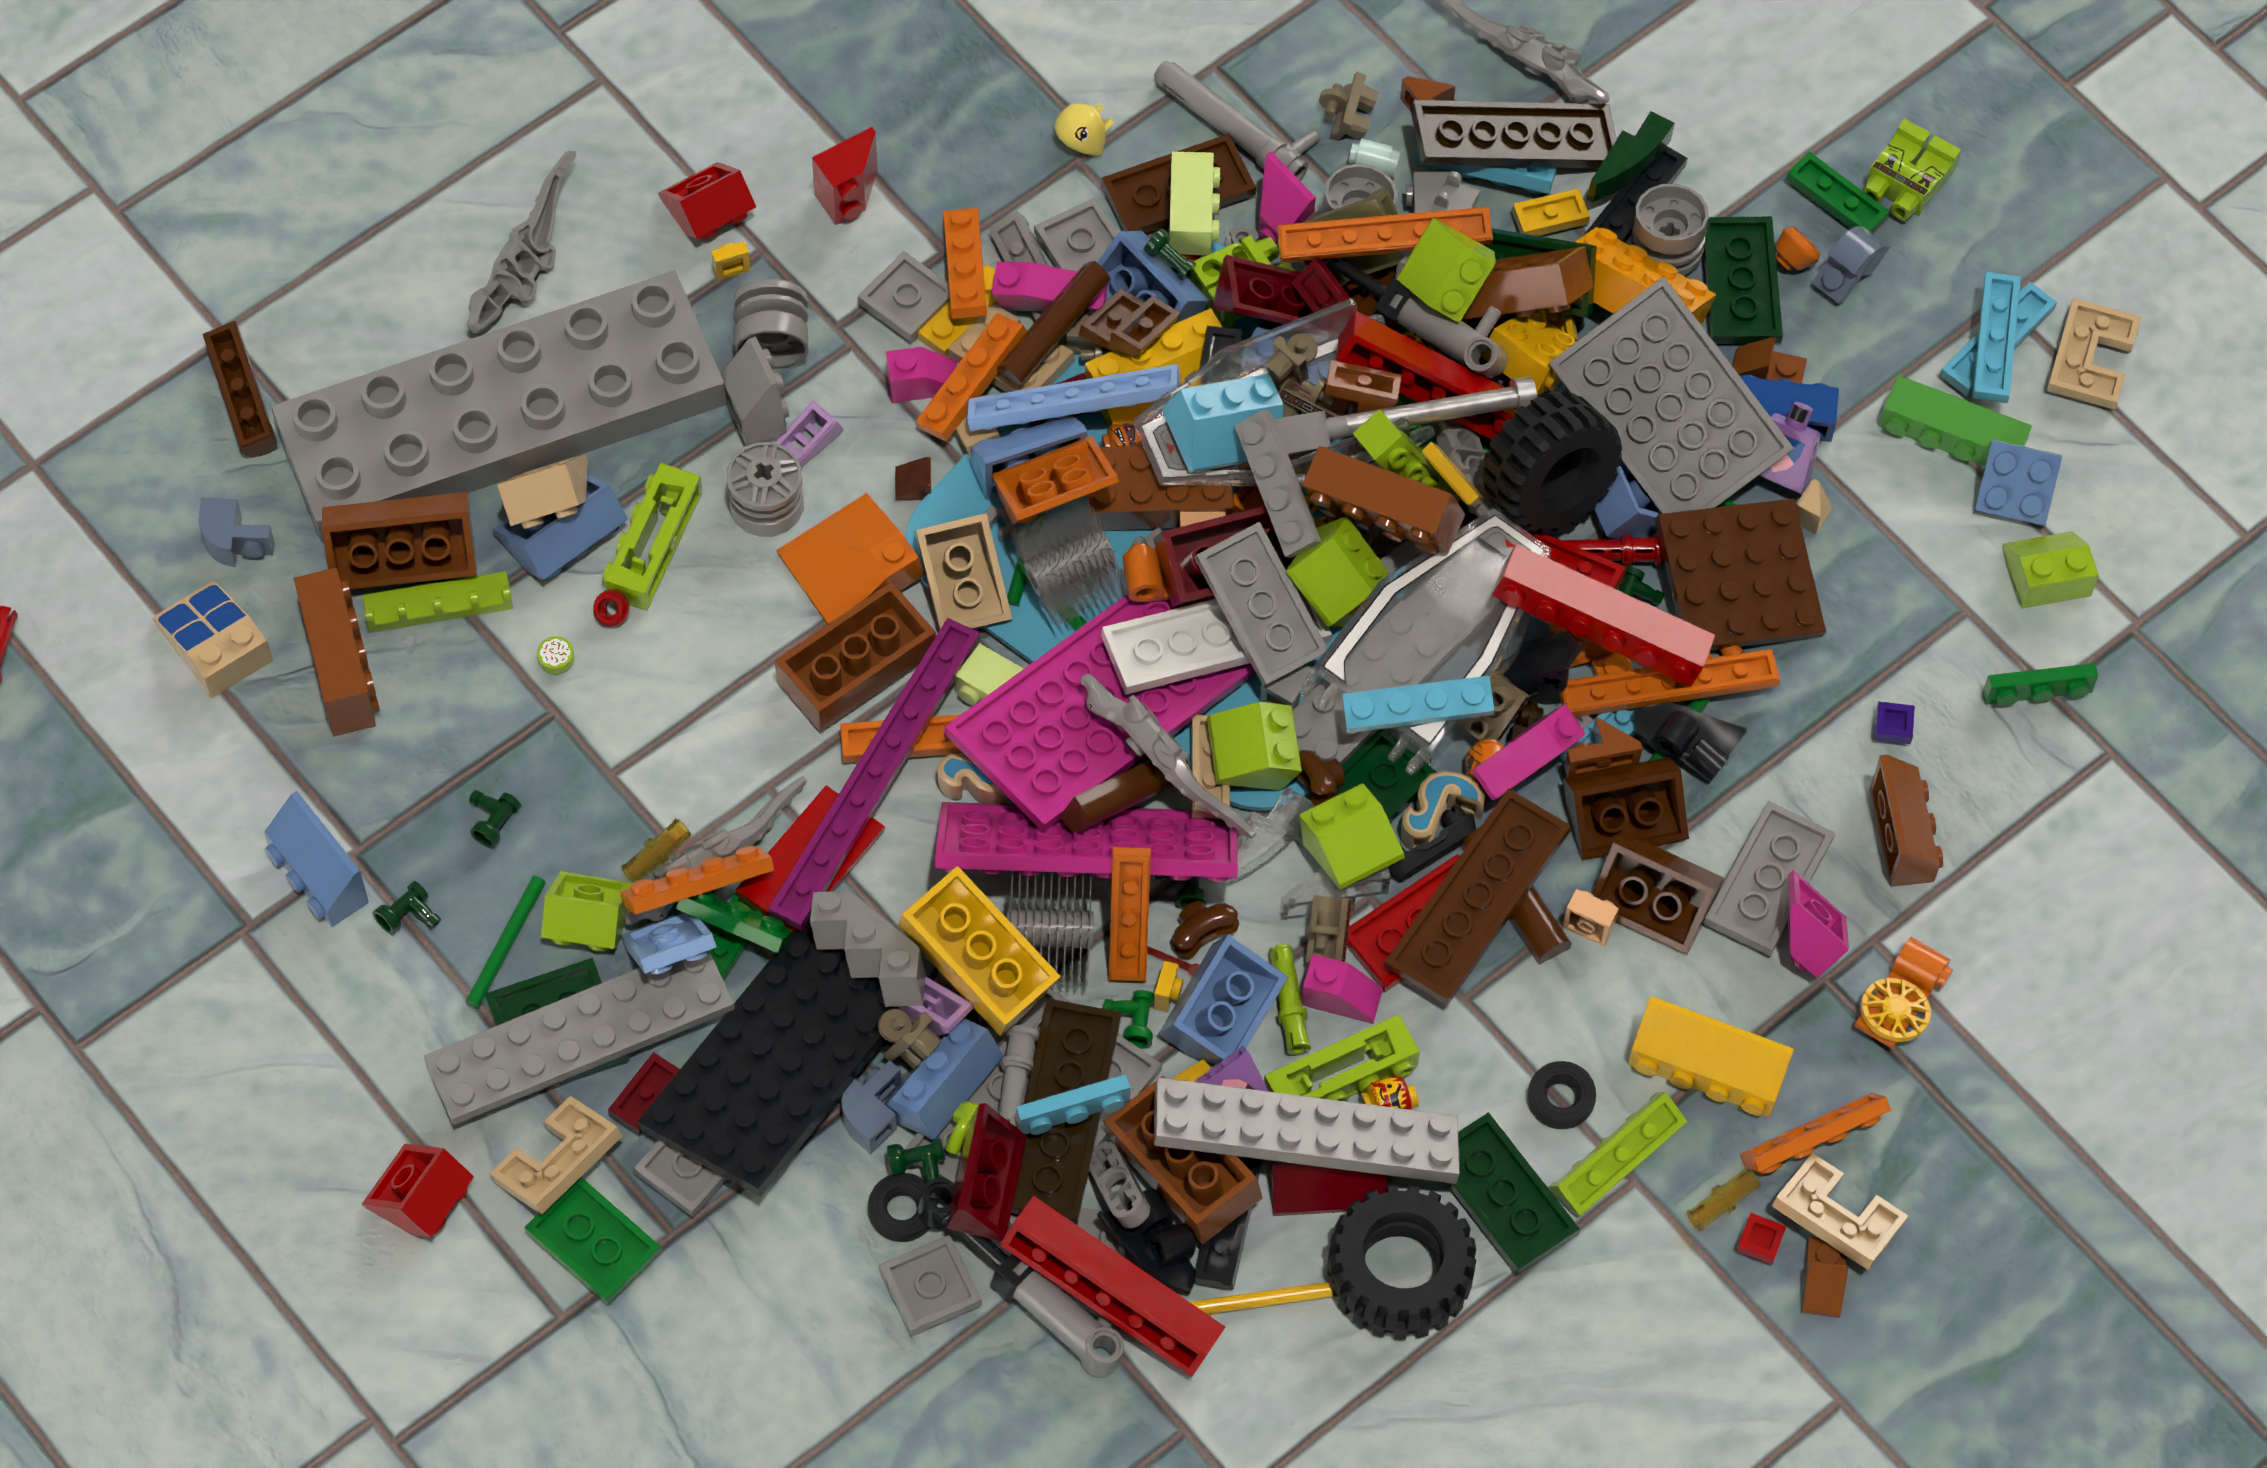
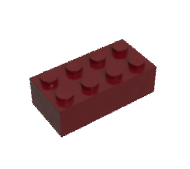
M1266 506L1162 531L1153 538L1172 609L1215 598L1194 556L1258 522L1261 523L1285 570H1287L1295 557H1285Z

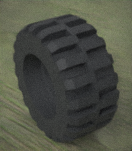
M1569 392L1549 393L1546 395V398L1537 397L1530 401V405L1526 407L1521 406L1515 411L1516 415L1510 420L1506 419L1500 426L1502 430L1499 434L1493 436L1490 442V451H1486L1483 459L1485 467L1482 468V480L1486 494L1508 517L1528 532L1550 533L1551 530L1560 531L1566 529L1567 524H1575L1582 520V515L1593 511L1597 507L1595 504L1599 499L1605 498L1609 492V485L1611 482L1614 483L1617 478V467L1621 466L1622 444L1617 429L1583 397Z
M1398 1185L1386 1186L1385 1193L1379 1194L1376 1189L1365 1193L1363 1203L1359 1200H1354L1347 1207L1346 1215H1340L1335 1224L1334 1234L1331 1236L1327 1275L1330 1276L1329 1284L1333 1296L1339 1297L1338 1307L1344 1314L1352 1312L1354 1314L1353 1323L1363 1329L1367 1324L1373 1327V1335L1382 1338L1385 1332L1395 1333L1394 1340H1406L1407 1333L1415 1332V1336L1418 1339L1428 1336L1431 1326L1435 1330H1441L1448 1325L1449 1316L1456 1317L1463 1309L1464 1300L1468 1299L1476 1266L1475 1239L1469 1237L1471 1228L1465 1218L1457 1219L1459 1210L1451 1202H1448L1445 1206L1440 1203L1441 1195L1430 1191L1428 1196L1419 1193L1420 1187L1409 1185L1408 1191H1398ZM1389 1237H1408L1419 1241L1433 1253L1438 1263V1269L1432 1279L1420 1286L1413 1288L1393 1287L1377 1279L1367 1267L1365 1256L1368 1249L1375 1243Z

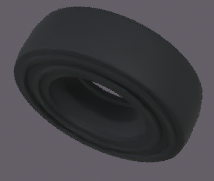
M1555 1061L1544 1065L1534 1074L1528 1088V1103L1532 1113L1541 1123L1555 1129H1570L1582 1124L1591 1115L1596 1102V1088L1593 1079L1585 1069L1572 1062ZM1556 1083H1566L1573 1087L1577 1099L1569 1107H1557L1549 1101L1547 1096L1548 1089Z
M911 1173L891 1174L881 1179L875 1185L868 1200V1215L871 1224L880 1235L896 1242H909L927 1233L931 1227L925 1225L919 1218L918 1207L916 1213L907 1220H897L887 1210L889 1201L897 1195H908L919 1206L923 1188L927 1183L925 1180ZM936 1199L931 1200V1203L937 1207Z

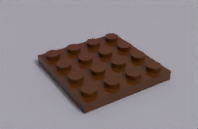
M1794 498L1657 515L1655 524L1677 617L1715 634L1710 650L1724 649L1734 645L1743 647L1822 637L1826 633Z

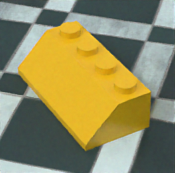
M1210 308L1173 324L1140 355L1112 351L1086 362L1085 376L1087 379L1178 364L1181 374L1180 389L1198 386L1207 325L1222 327V325ZM1239 368L1237 379L1242 377ZM1171 399L1139 403L1130 407L1121 406L1102 409L1100 412L1108 426L1134 421L1143 424V419L1162 411Z
M958 866L903 912L899 920L898 927L911 941L920 947V951L967 1001L972 1003L973 1008L999 1036L1003 1035L1028 1013L1061 977Z
M1650 996L1631 1050L1628 1065L1633 1066L1641 1074L1647 1076L1657 1075L1668 1079L1676 1087L1682 1089L1692 1088L1706 1093L1707 1097L1716 1102L1723 1103L1727 1101L1741 1106L1745 1112L1751 1115L1771 1117L1785 1080L1794 1048Z

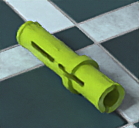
M1289 944L1275 945V948L1271 947L1268 950L1272 966L1288 976L1278 994L1280 1007L1278 1020L1280 1024L1283 1023L1287 1053L1300 1055L1304 1054L1303 1046L1307 1052L1311 1049L1306 1028L1308 1014L1307 1009L1303 1008L1292 946Z

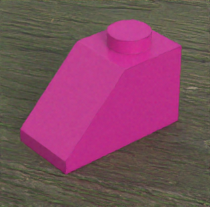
M923 347L886 351L887 378L892 403L933 398L957 367V361Z
M1312 954L1303 985L1301 1002L1306 1007L1374 1024L1383 988L1349 963Z

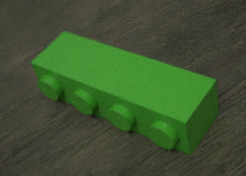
M1898 375L1883 409L1879 427L1887 429L1891 434L1919 441L1925 447L1937 448L1953 454L1962 461H1972L1985 466L1992 439L2025 446L2032 425Z

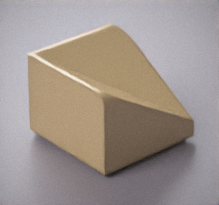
M1816 479L1812 480L1796 504L1801 527L1816 535L1832 509L1831 503L1820 482Z

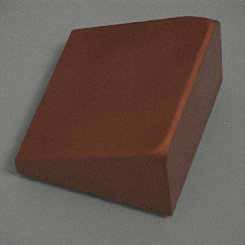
M924 457L895 467L896 500H923L927 494H931V457Z

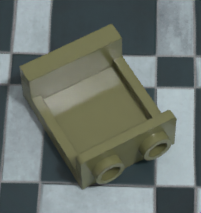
M1387 187L1374 191L1367 199L1322 214L1320 211L1313 212L1303 223L1398 215V212ZM1407 252L1344 257V260L1366 274H1370L1397 265ZM1338 272L1333 273L1339 283L1349 280Z

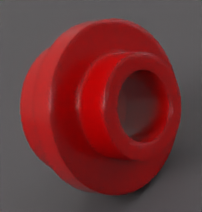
M607 590L596 597L593 611L596 619L601 624L617 626L627 619L630 606L627 598L621 592ZM610 601L615 602L618 607L615 615L608 612L607 605Z

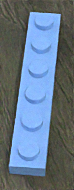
M1178 364L970 398L967 422L970 431L991 430L1000 426L1027 424L1031 421L1048 418L1057 419L1066 415L1084 412L1094 413L1102 409L1114 407H1130L1139 403L1166 401L1173 398L1180 390L1181 374Z

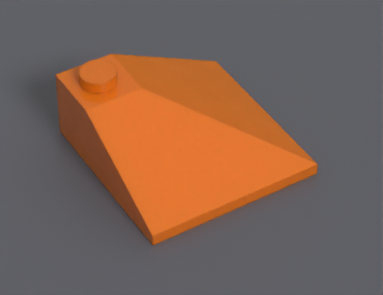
M1093 436L991 474L1003 510L1012 525L1031 522L1039 514L1119 482L1117 474Z
M865 493L776 550L827 624L891 581L901 591L925 575L916 552L868 493Z

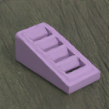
M813 400L786 429L787 433L781 434L774 443L788 448L796 455L801 467H803L844 429L836 419ZM817 421L823 425L820 430L813 426ZM806 430L814 435L810 441L802 435ZM795 439L805 446L801 451L791 444Z

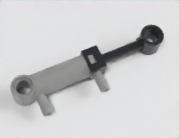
M1344 257L1323 259V262L1332 274L1338 272L1379 298L1380 300L1375 309L1474 372L1486 378H1494L1505 370L1507 365L1505 350L1487 337L1501 316V311L1490 306L1474 329L1462 321L1458 323L1429 307L1395 278L1392 279L1387 287L1345 261ZM1313 260L1303 262L1308 266ZM1486 350H1491L1492 356L1490 361L1480 365V355Z
M944 1178L933 1179L923 1188L918 1206V1214L921 1221L931 1228L939 1229L947 1226L955 1184L950 1180ZM940 1199L947 1206L943 1208L936 1207L931 1203V1200ZM958 1231L998 1267L995 1270L991 1285L1009 1302L1016 1299L1081 1358L1082 1366L1087 1373L1100 1378L1114 1373L1124 1352V1341L1119 1332L1111 1328L1114 1325L1111 1321L1103 1316L1097 1320L1094 1319L1057 1284L1013 1254L1008 1256L990 1239ZM1094 1348H1105L1110 1352L1111 1356L1102 1357L1094 1351Z

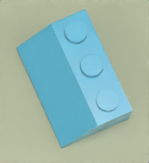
M1270 373L1180 389L1162 412L1189 473L1247 463L1246 454L1234 425L1263 409L1271 410L1274 419L1283 418L1284 404Z

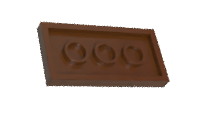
M1229 133L1177 151L1214 153L1213 167H1220V188H1213V193L1220 194L1219 208L1256 195V186ZM1172 153L1101 178V186L1124 231H1143L1146 234L1170 225Z

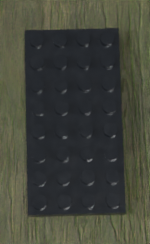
M810 918L802 931L797 930L796 933H792L787 945L780 952H776L736 1000L734 1003L735 1009L727 1012L637 1121L641 1131L760 1197L886 1041L878 1030V1021L881 1015L888 1010L899 1009L898 1006L885 1007L879 977L851 978L844 949L817 950ZM922 958L926 977L934 980L939 974L938 969L931 962Z

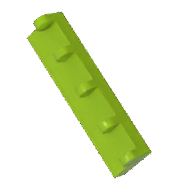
M507 571L363 595L369 633L513 609Z
M1656 1092L1650 1097V1101L1627 1117L1623 1125L1609 1137H1604L1599 1142V1146L1584 1159L1572 1165V1169L1557 1182H1553L1548 1188L1557 1199L1561 1198L1573 1216H1581L1688 1121L1667 1092Z

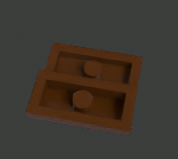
M1121 288L1081 324L1079 335L1113 351L1140 355L1180 318L1181 313L1154 296L1143 302Z

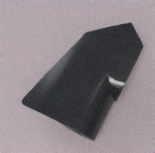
M1568 631L1525 641L1512 648L1505 660L1501 674L1529 696L1540 692L1549 694L1561 693L1567 687L1570 666L1583 647Z
M1673 702L1633 711L1634 731L1638 737L1661 755L1670 757L1672 760H1682L1709 782L1722 769L1730 757L1728 755L1747 732L1745 727Z
M1156 1189L1143 1191L1150 1205V1214L1141 1225L1135 1228L1123 1227L1111 1211L1098 1212V1218L1146 1273L1168 1288L1190 1294L1195 1283L1196 1273L1195 1268L1190 1262L1196 1250L1195 1238L1190 1228L1185 1224L1173 1225V1217ZM1129 1201L1126 1205L1128 1210L1133 1208L1132 1202Z

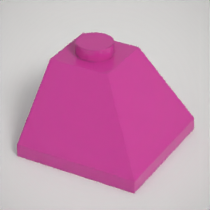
M1271 151L1266 154L1258 236L1260 240L1271 237L1279 250L1277 226L1303 223L1315 212L1316 197Z
M1793 870L1788 874L1790 958L1801 971L1806 972L1808 970L1818 978L1849 950L1847 919L1842 912Z

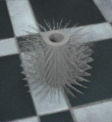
M1082 505L1078 508V510H1081L1078 515L1075 511L1076 507L1073 509L1077 519H1074V521L1072 518L1071 521L1069 519L1068 524L1067 522L1065 524L1064 521L1062 524L1061 520L1060 522L1058 520L1056 526L1054 520H1052L1055 525L1053 529L1051 523L1049 526L1046 519L1049 530L1046 534L1041 525L1044 531L1043 533L1041 530L1042 539L1039 533L1037 535L1036 532L1035 535L1034 533L1033 535L1031 533V536L1029 534V537L1027 535L1024 541L1021 537L1022 543L1019 547V553L1022 556L1021 560L1024 562L1023 566L1026 571L1024 574L1027 575L1035 595H1038L1039 602L1041 597L1043 607L1045 604L1047 612L1049 610L1051 617L1053 615L1054 619L1056 613L1060 619L1058 612L1060 610L1061 614L1062 611L1064 613L1063 607L1065 603L1070 610L1071 600L1073 604L1075 602L1077 605L1078 602L1079 606L1081 604L1083 608L1085 606L1083 600L1085 601L1086 597L1088 600L1089 598L1091 599V592L1092 594L1094 592L1095 595L1096 592L1098 594L1100 587L1103 592L1105 589L1106 593L1107 591L1109 593L1108 588L1110 585L1113 591L1112 595L1114 594L1113 588L1116 585L1118 593L1121 591L1117 584L1120 571L1117 568L1118 564L1115 561L1114 550L1105 535V530L1103 532L1101 529L1100 518L1099 529L1097 519L1095 522L1093 514L1092 516L1091 514L1087 516L1085 512L1084 515L1081 509Z
M1012 871L1010 909H1007V919L1034 948L1040 947L1041 956L1042 948H1048L1049 964L1050 948H1056V972L1058 948H1064L1063 986L1065 982L1066 948H1072L1071 986L1074 949H1080L1079 986L1082 949H1088V987L1089 949H1093L1094 912L1091 911V880L1089 911H1083L1084 874L1081 911H1075L1076 876L1073 911H1067V876L1066 909L1063 911L1059 910V875L1058 910H1052L1051 873L1050 910H1044L1045 875L1043 873L1042 910H1036L1037 875H1035L1034 910L1028 909V875L1026 909H1020V874L1018 909H1013Z

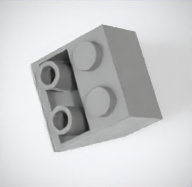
M756 336L746 341L721 372L725 383L726 403L746 446L787 433L784 418L789 417L786 401L783 396L780 397V393L785 392L782 377L779 371L773 373L774 365L768 348H761Z

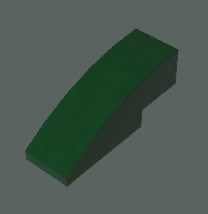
M1650 111L1635 136L1622 130L1592 178L1587 200L1595 202L1609 196L1643 174L1660 157L1670 143L1675 123Z

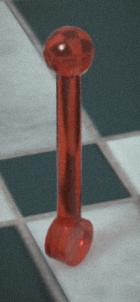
M1147 946V954L1163 961L1179 964L1178 967L1188 971L1192 977L1200 965L1198 963L1189 964Z

